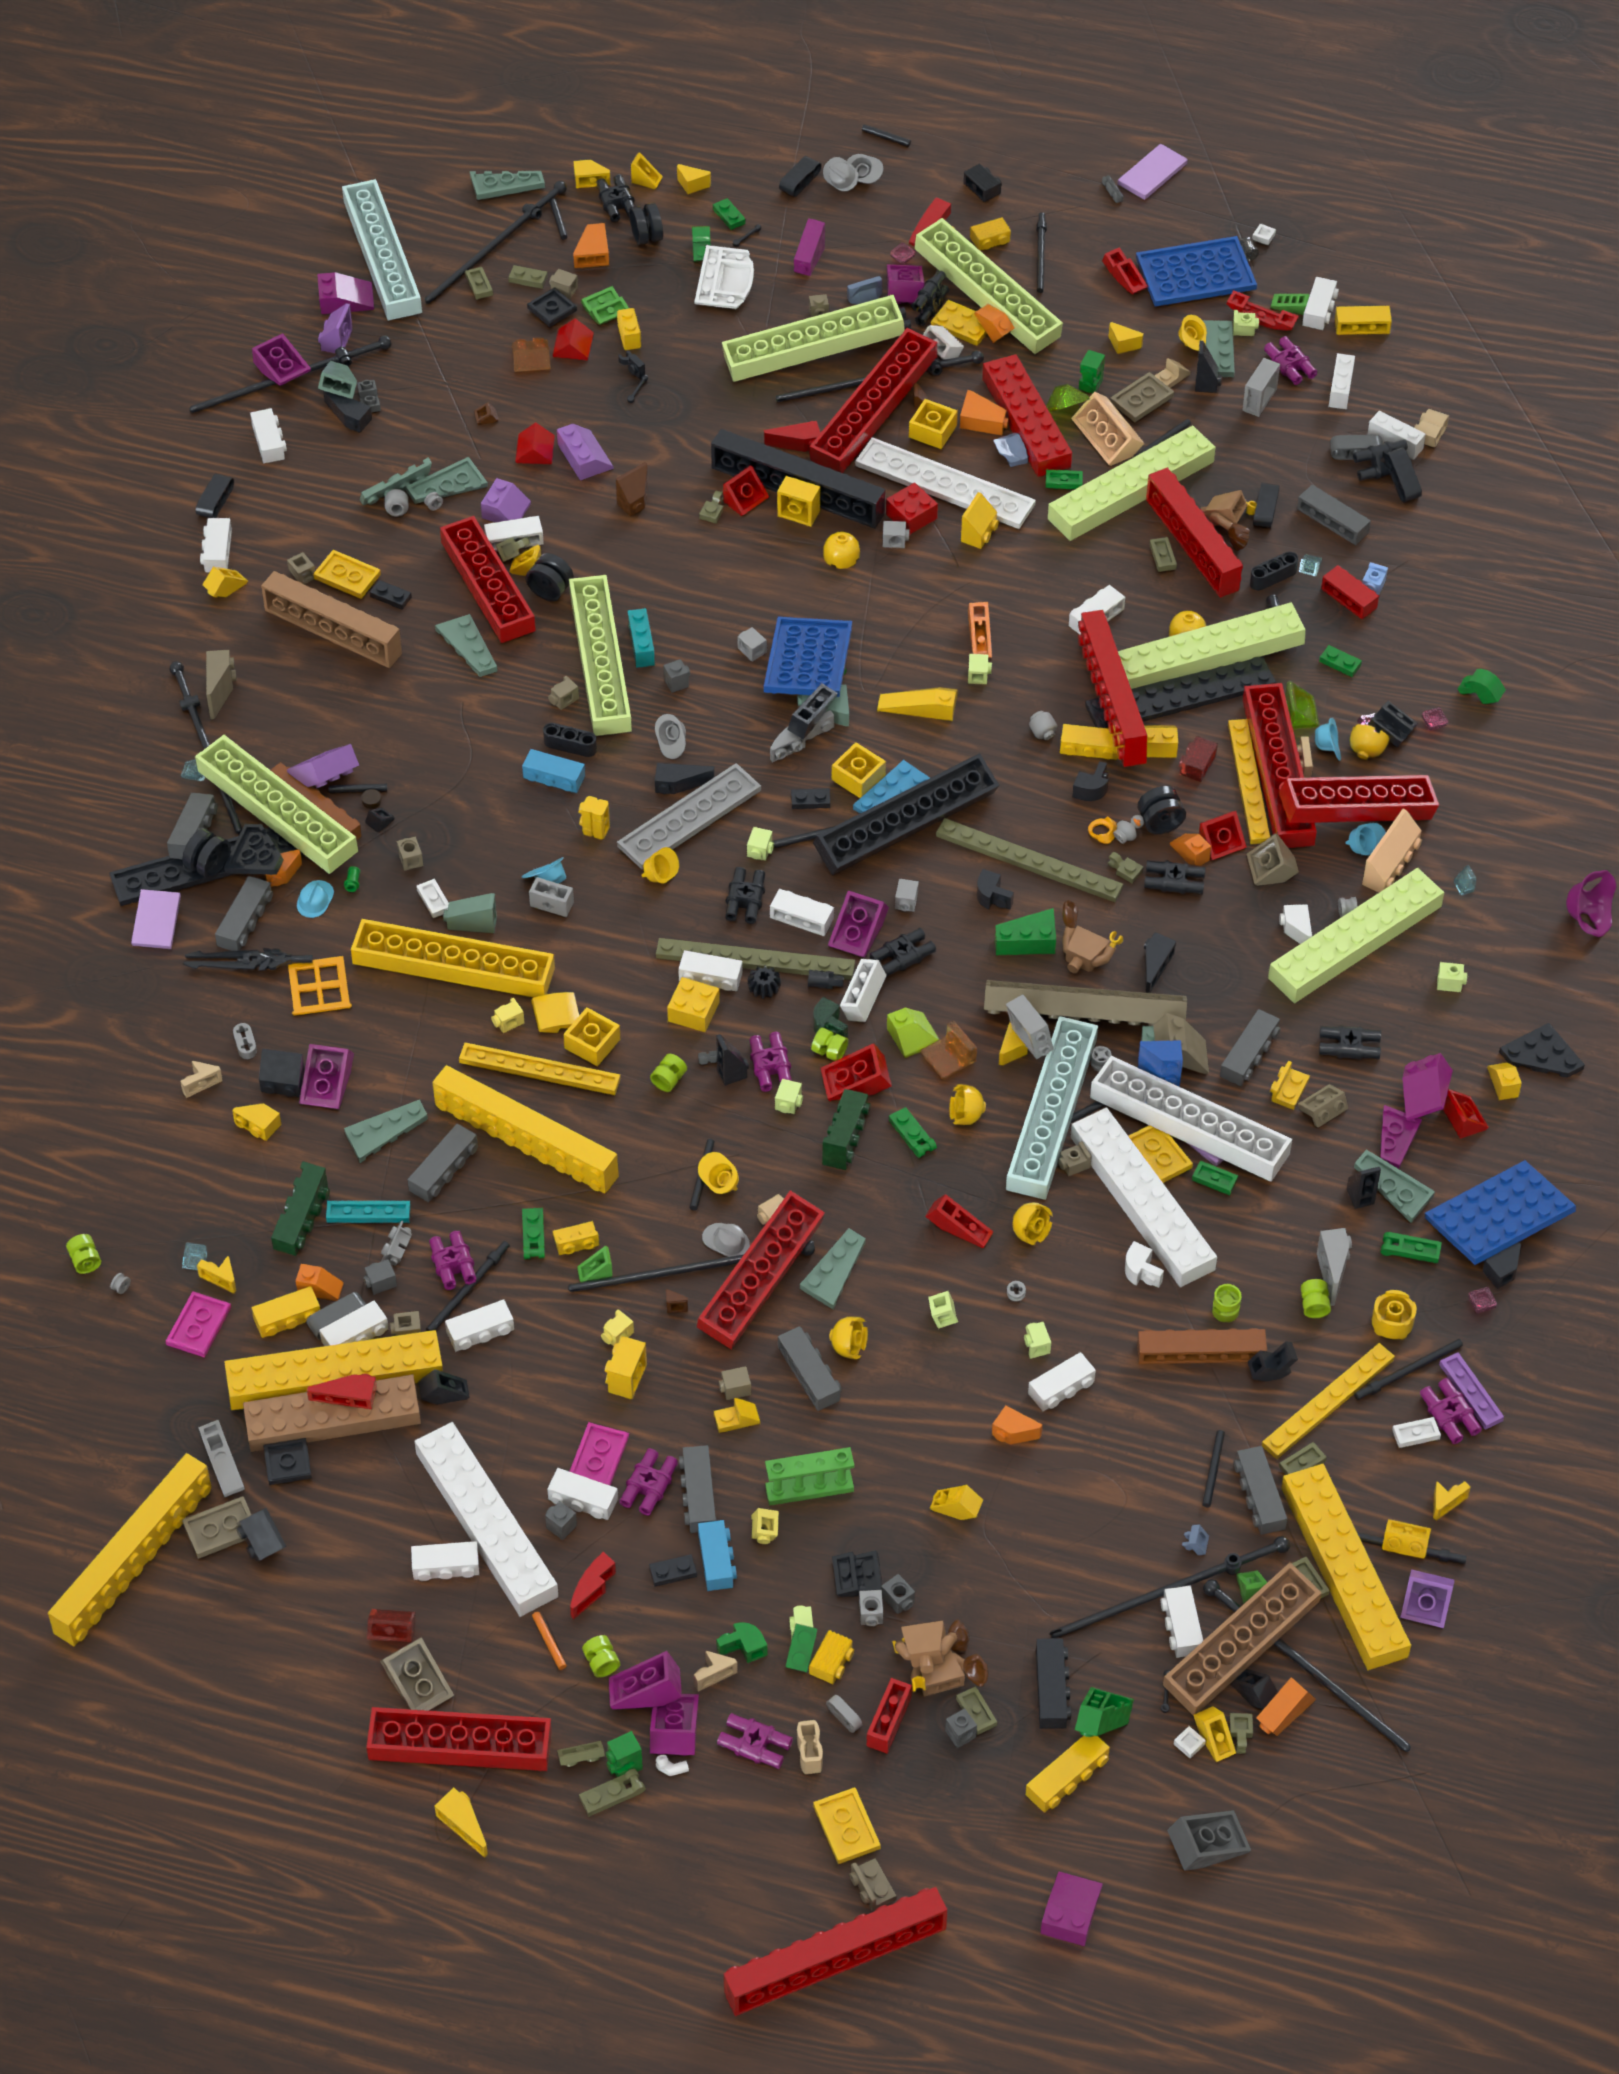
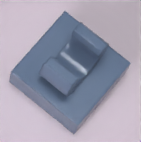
M1200 1524L1192 1525L1191 1532L1184 1533L1189 1542H1183L1182 1545L1186 1550L1193 1549L1197 1555H1206L1209 1535Z

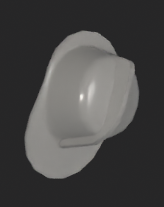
M855 154L847 160L848 163L857 169L859 175L858 182L871 184L880 179L883 174V164L877 158L864 154Z
M840 157L830 159L823 168L824 179L840 191H849L858 182L859 175L857 169Z
M664 714L655 723L656 736L663 755L669 759H676L685 750L686 729L684 724L674 715Z
M714 1223L709 1225L702 1234V1240L707 1247L727 1257L743 1255L750 1247L747 1235L735 1224Z

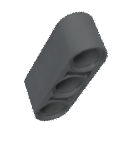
M1337 435L1330 439L1331 455L1336 460H1353V453L1365 450L1370 445L1383 444L1382 438L1379 435Z
M353 1292L313 1313L306 1323L316 1338L321 1340L320 1329L365 1306L366 1303L359 1293Z

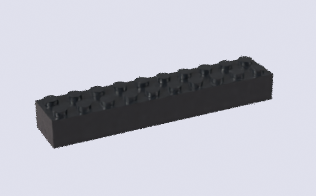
M720 429L711 442L712 469L736 476L752 465L764 488L774 492L778 491L786 476L820 486V509L876 529L885 515L884 488Z
M979 753L817 835L813 844L833 876L994 794L1000 785Z

